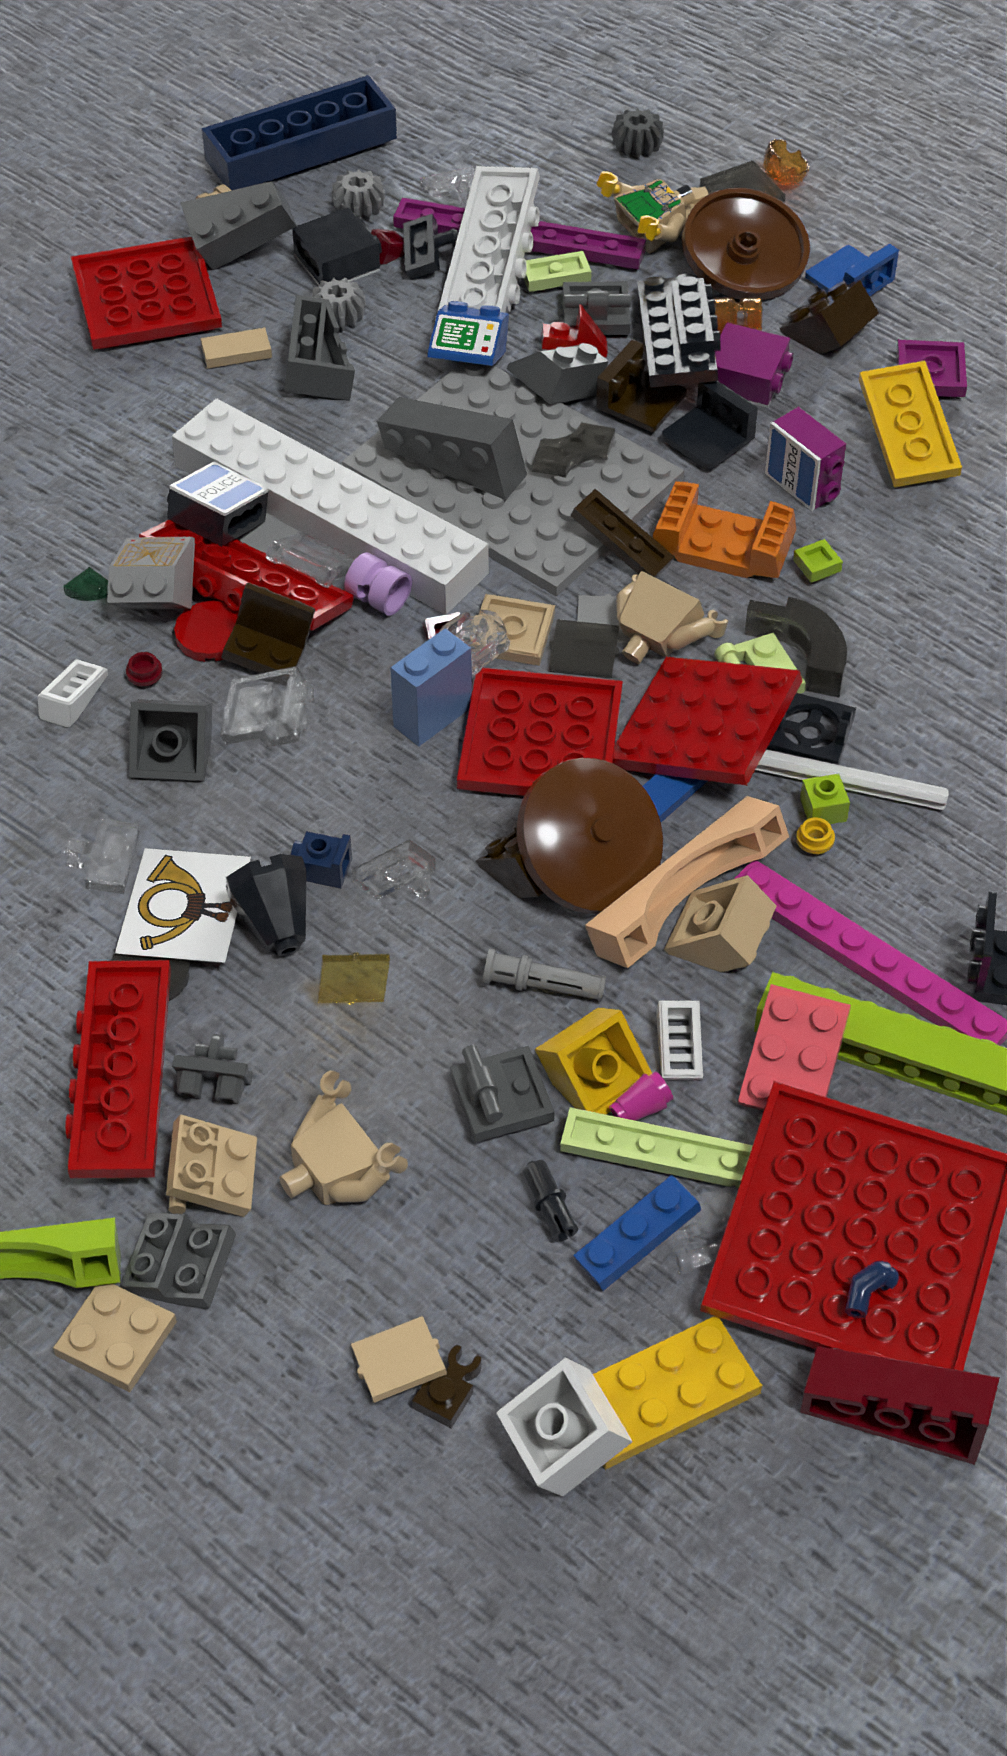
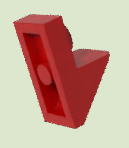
M579 304L575 328L563 322L543 323L541 332L542 349L552 350L557 347L565 348L586 343L594 346L600 355L607 358V338L582 305Z

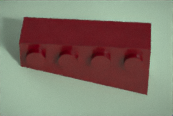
M817 1346L804 1390L800 1413L975 1465L989 1425L1000 1377L849 1352L839 1348Z

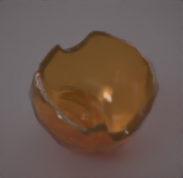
M773 139L768 143L763 158L765 174L776 183L783 185H796L802 182L807 177L810 168L809 163L802 157L801 151L789 152L787 150V141L783 139Z

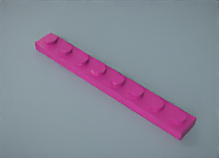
M759 861L750 862L734 878L748 875L775 903L776 909L771 917L773 920L935 1025L947 1026L959 1033L978 1039H987L999 1046L1007 1039V1019Z

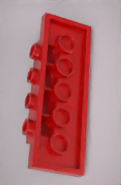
M170 520L139 534V538L194 537L193 587L197 588V591L202 596L225 602L233 611L239 610L243 590L247 583L267 588L274 593L313 607L315 613L310 628L311 631L352 608L354 595L237 539L221 547Z
M170 960L89 961L84 1010H78L76 1017L77 1034L81 1035V1043L74 1044L73 1066L74 1069H78L77 1079H70L69 1099L70 1103L74 1104L73 1114H67L65 1124L66 1138L71 1139L68 1160V1174L70 1178H155L171 977Z

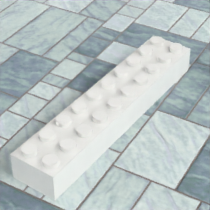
M217 398L172 435L176 467L192 474L206 465L216 462L269 488L266 513L302 532L303 537L350 563H353L359 555L369 552L384 560L388 566L392 565L401 569L412 577V587L409 595L445 615L489 574L488 543Z

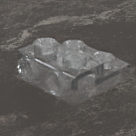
M298 667L232 679L220 737L226 745L260 739L266 748L299 742L301 731L307 730L309 726V719L305 709L306 703L314 700V689L311 682L305 679Z

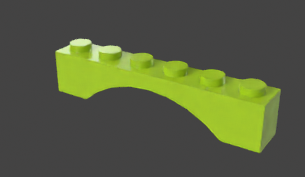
M115 1217L0 1232V1279L35 1278L60 1282L75 1288L121 1283V1252Z

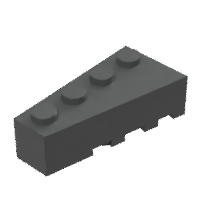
M398 397L377 420L385 449L504 500L511 495L527 476L513 419Z

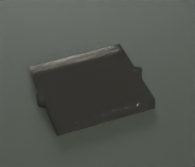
M557 619L554 640L549 643V648L552 650L549 672L612 679L615 657L619 656L617 644L620 626Z

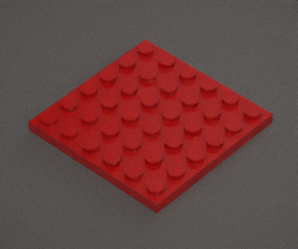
M774 1081L700 1311L817 1349V1346L839 1348L849 1352L963 1371L1007 1207V1154ZM875 1261L890 1263L891 1267L895 1268L899 1274L897 1285L893 1289L889 1288V1290L878 1288L871 1293L865 1318H854L847 1315L845 1308L852 1277Z

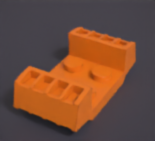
M675 481L652 537L675 556L674 558L678 562L743 578H749L753 575L779 578L797 530L793 508L770 501L763 520L698 505L699 484Z

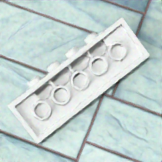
M476 166L438 310L444 305H448L450 301H460L468 303V308L480 309L481 306L490 305L499 307L500 312L510 313L512 304L519 303L520 287L517 283L519 278H525L527 263L524 255L525 252L532 251L533 235L530 231L531 227L538 226L540 219L539 208L534 205V198L540 178L538 168Z

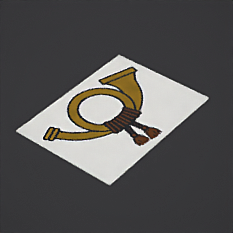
M145 848L115 954L225 963L237 916V911L230 903L226 891V877L249 863L251 857Z

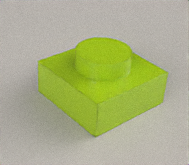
M825 539L794 550L793 561L811 583L842 571L843 561Z

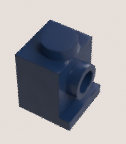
M306 831L303 841L295 840L291 855L302 856L307 870L306 882L342 888L352 861L350 835L343 834L342 838Z

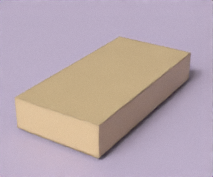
M265 328L201 338V347L207 369L272 358L271 346Z

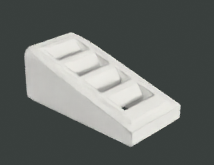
M76 659L38 695L39 717L42 720L67 728L71 727L108 676V669Z
M659 1001L656 1014L661 1077L664 1080H702L703 1066L699 1001ZM668 1021H689V1026H668ZM669 1034H690V1040L669 1039ZM669 1048H691V1054H670ZM670 1062H692L693 1069H670Z

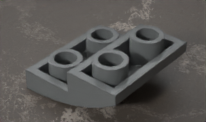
M148 1213L121 1287L133 1294L153 1300L191 1307L210 1308L236 1233L230 1225L192 1223L186 1214Z

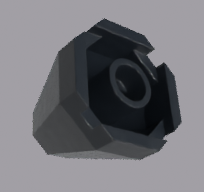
M278 854L270 857V865L261 867L260 860L245 864L226 877V891L230 903L266 951L277 952V955L285 956L298 951L300 944L305 942L307 870L302 856Z

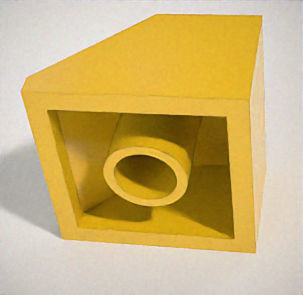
M598 1007L535 1048L552 1085L576 1109L606 1115L611 1112L609 1106L644 1073L648 1076L652 1074L621 1010Z

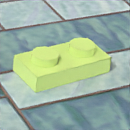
M583 251L526 260L527 270L524 280L529 292L561 287L563 282L591 281V269Z

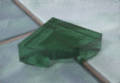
M89 567L63 586L64 593L68 597L80 601L104 599L108 595V580Z

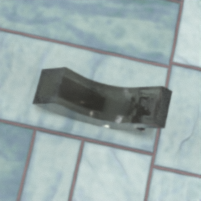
M788 597L786 607L750 600L747 608L744 635L761 637L774 633L779 642L795 647L807 660L805 691L839 698L846 667L847 645L844 635L836 622L818 607L797 598Z

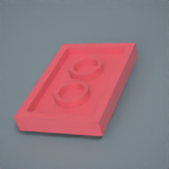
M771 984L740 1091L738 1104L764 1111L774 1081L827 1097L851 1011V1005Z

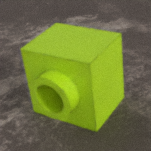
M840 774L802 780L800 800L807 819L818 817L828 821L830 824L847 822L850 801Z

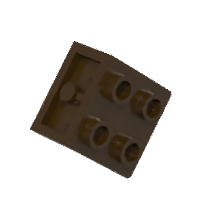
M632 339L597 377L596 408L650 432H655L686 397L687 389L680 385L650 388L649 374L644 370V344Z
M247 583L243 590L236 624L223 649L221 658L290 684L303 656L315 609L300 601L274 593L267 588Z

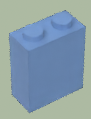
M446 628L390 667L393 727L418 747L469 710L472 697L471 647Z

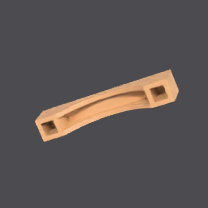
M746 796L585 924L597 957L629 968L656 946L658 933L664 921L686 896L705 882L728 870L764 858L789 838L779 805Z

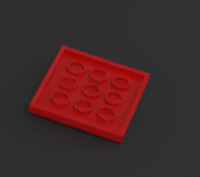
M192 236L71 257L93 350L222 328L221 315L204 258L196 249Z
M666 656L615 744L613 764L629 771L747 786L803 681L800 670Z
M477 667L457 775V789L525 796L529 787L540 775L562 762L577 758H595L613 764L623 681Z

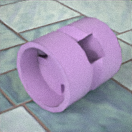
M365 552L359 555L350 566L345 577L344 587L346 592L354 595L358 600L369 602L371 607L385 615L391 616L397 613L408 599L412 587V577L395 566H388L379 557Z

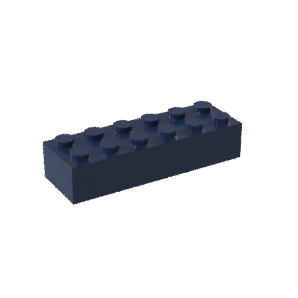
M369 75L201 128L205 160L221 182L230 190L269 182L276 178L297 173L303 169L327 163L331 160L355 154L358 151L397 139L396 108Z

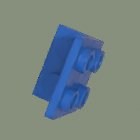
M888 244L867 257L851 245H846L806 270L805 278L819 288L824 289L826 293L830 288L842 281H845L848 285L860 280L869 296L895 280L899 249Z

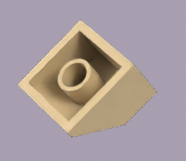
M748 875L691 892L664 950L669 955L719 972L747 967L756 958L757 948L764 933L769 929L770 920L776 905Z

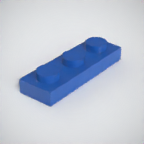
M671 1175L573 1256L579 1266L604 1291L698 1214L702 1208L696 1198Z

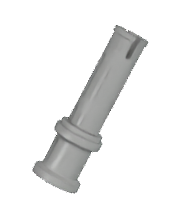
M489 948L483 974V983L485 984L496 981L515 985L516 990L520 991L527 989V986L602 1001L606 983V976L604 975L599 976L532 962L533 958H529V955L523 954L519 958L498 954L496 949Z

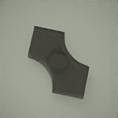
M581 422L577 430L567 436L556 439L542 438L532 463V472L566 478L569 471L582 462L598 459L608 460L615 439V428Z

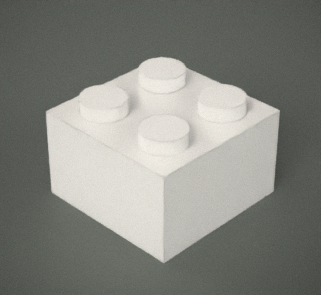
M566 1357L496 1412L537 1486L560 1496L566 1495L633 1442L590 1369Z

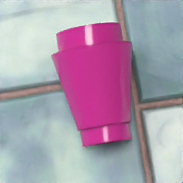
M655 1071L649 1076L644 1073L609 1108L615 1117L637 1121L667 1109V1103L673 1100V1095L667 1083L658 1072Z

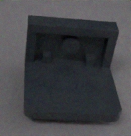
M718 381L698 383L696 407L664 429L662 439L703 468L713 469L755 438L758 407Z

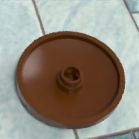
M748 188L723 189L702 198L690 211L682 234L683 252L693 272L699 278H704V283L711 284L712 289L741 300H766L787 292L801 278L810 255L809 236L797 214L788 205L774 196Z
M577 758L562 762L540 775L529 787L522 800L517 819V840L521 858L535 884L549 898L565 908L581 913L599 914L661 864L663 832L657 809L644 787L631 774L615 764L595 758Z

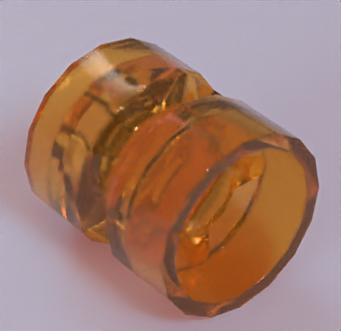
M714 298L715 315H717L720 336L726 323L737 325V313L743 314V325L741 326L762 331L761 298H742L739 303H736L733 298Z

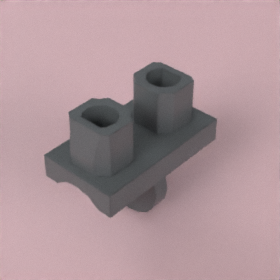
M213 1034L210 1045L196 1044L195 1056L208 1057V1059L174 1054L172 1067L177 1073V1093L181 1097L201 1098L204 1079L218 1081L215 1093L217 1101L238 1104L244 1090V1084L251 1085L253 1072L248 1071V1064L222 1061V1059L236 1060L237 1048L224 1047L223 1035Z

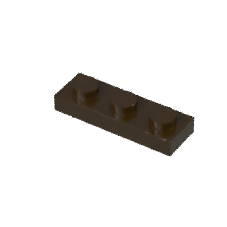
M596 488L573 509L570 515L638 575L643 571L657 578L671 564L675 557Z

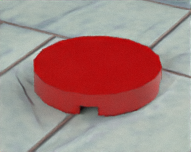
M219 601L200 602L193 605L191 609H185L177 618L174 627L178 648L184 655L196 661L206 662L205 658H215V661L225 660L221 658L223 649L236 624L238 611L231 610L225 602Z

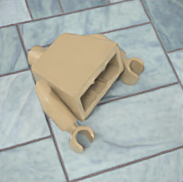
M643 571L639 575L634 574L632 582L617 594V620L623 634L631 638L623 649L622 654L636 664L642 662L649 649L666 657L674 650H679L703 637L720 638L725 634L728 619L716 621L718 612L715 610H710L707 618H705L700 600Z
M328 1071L322 1076L320 1087L325 1094L318 1095L293 1138L291 1152L295 1168L279 1176L280 1183L290 1198H294L311 1188L324 1205H330L335 1202H365L390 1178L389 1173L391 1171L402 1173L407 1169V1159L402 1156H397L393 1159L401 1151L399 1146L393 1143H386L378 1150L342 1103L336 1106L334 1102L336 1098L343 1099L350 1094L351 1084L348 1081L342 1080L334 1090V1083L339 1078V1073L335 1071Z

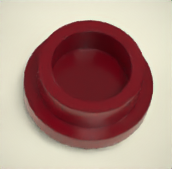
M149 652L134 654L126 666L127 679L137 686L152 685L163 674L161 662L155 655Z

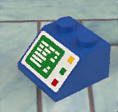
M448 302V305H444L438 310L427 357L493 366L506 353L509 313L500 312V308L496 306L484 305L480 309L468 308V303Z

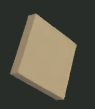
M485 594L469 644L471 654L540 666L555 616V605Z

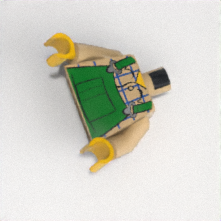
M604 171L601 172L596 183L601 188V193L604 197H611L613 195L618 221L633 237L647 239L646 251L649 254L665 242H675L687 220L685 207L695 201L694 193L688 185L673 191L660 179L645 185L630 186L618 182V178L614 174Z

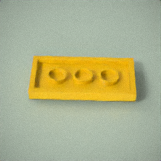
M926 361L860 372L859 383L893 486L899 487L961 476L962 465Z
M713 1316L593 1374L633 1441L606 1462L603 1467L606 1470L761 1394L762 1384L719 1317Z

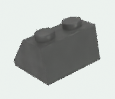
M581 343L577 346L557 347L556 349L537 352L508 363L507 370L549 404L597 396V377L605 370L609 361L600 355L594 346Z
M143 699L131 702L129 777L204 781L212 740V703Z

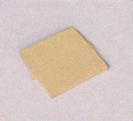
M423 1316L351 1344L359 1364L357 1369L360 1379H365L374 1403L447 1374L438 1352L440 1349L439 1342L435 1338L432 1339Z

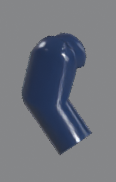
M875 1261L856 1273L851 1280L845 1313L854 1318H865L871 1293L878 1288L883 1290L893 1289L899 1281L898 1271L886 1261Z

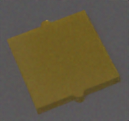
M354 952L352 955H322L318 1003H347L353 1005L355 1002H384L390 964L389 954L360 955V953Z

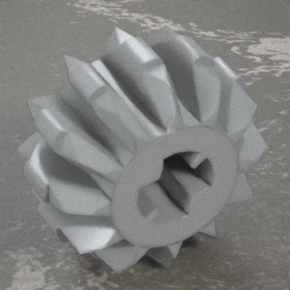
M360 169L357 172L347 170L346 175L337 176L331 190L336 211L349 207L357 218L365 217L370 219L371 214L380 213V207L384 205L385 190H383V184L380 177L373 176L372 171L363 173Z
M333 277L331 282L321 281L320 287L313 288L312 297L329 299L338 326L342 330L347 325L355 327L356 321L363 320L366 301L363 290L358 286V282L349 283L347 277L341 281Z

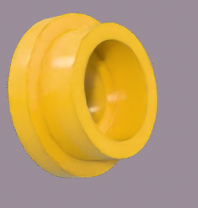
M818 817L809 818L798 828L796 841L804 851L811 854H822L833 847L835 833L828 821Z

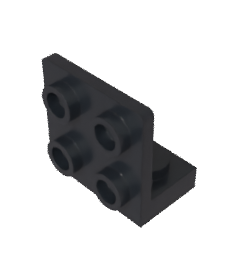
M989 891L986 904L978 905L975 928L972 929L969 952H973V958L969 962L967 984L974 985L973 998L978 1002L1007 1005V931L994 930L997 892Z

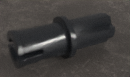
M544 1160L529 1162L527 1167L523 1169V1173L536 1199L534 1207L537 1211L542 1212L552 1233L553 1240L556 1242L567 1240L568 1237L564 1230H568L569 1234L573 1237L579 1229L565 1204L566 1194L564 1190L558 1189Z

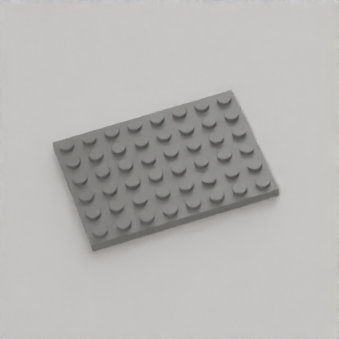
M468 362L459 364L417 400L513 419L527 476L506 500L385 449L380 430L342 461V466L488 543L489 557L556 597L608 550L604 544L570 516L573 509L596 488L630 519L638 523L671 492L675 481L682 482L684 480L683 469L561 402L549 404L521 380L494 365Z

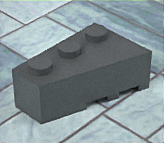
M273 181L180 203L196 249L212 270L225 265L297 226L288 202Z
M296 295L284 391L350 401L355 370L353 364H350L347 358L345 342H342L338 333L339 326L329 299Z

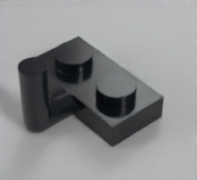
M433 214L403 223L405 272L409 278L414 279L440 270L439 247L452 244L453 248H455L459 232L456 229H451L438 234V222Z

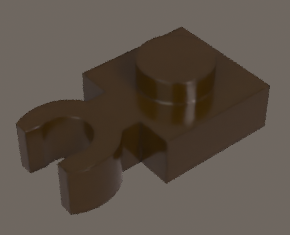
M458 1344L448 1354L447 1374L423 1383L412 1400L414 1410L449 1428L453 1427L473 1395V1385L466 1381L475 1379L482 1368V1357L479 1355L475 1356L471 1364L466 1366L460 1365L458 1361L462 1356V1347Z

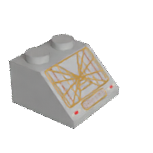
M126 538L109 566L107 603L126 610L191 609L195 538Z

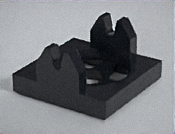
M796 693L766 750L839 765L855 718L856 707ZM799 710L811 712L809 719L799 723L785 720L789 715ZM822 715L829 716L835 720L838 726L837 732L825 729L824 725L820 722ZM804 727H814L821 734L817 738L811 739L804 737L800 730ZM784 732L795 734L800 745L793 743ZM822 742L830 743L827 746L811 748L812 746L819 745Z

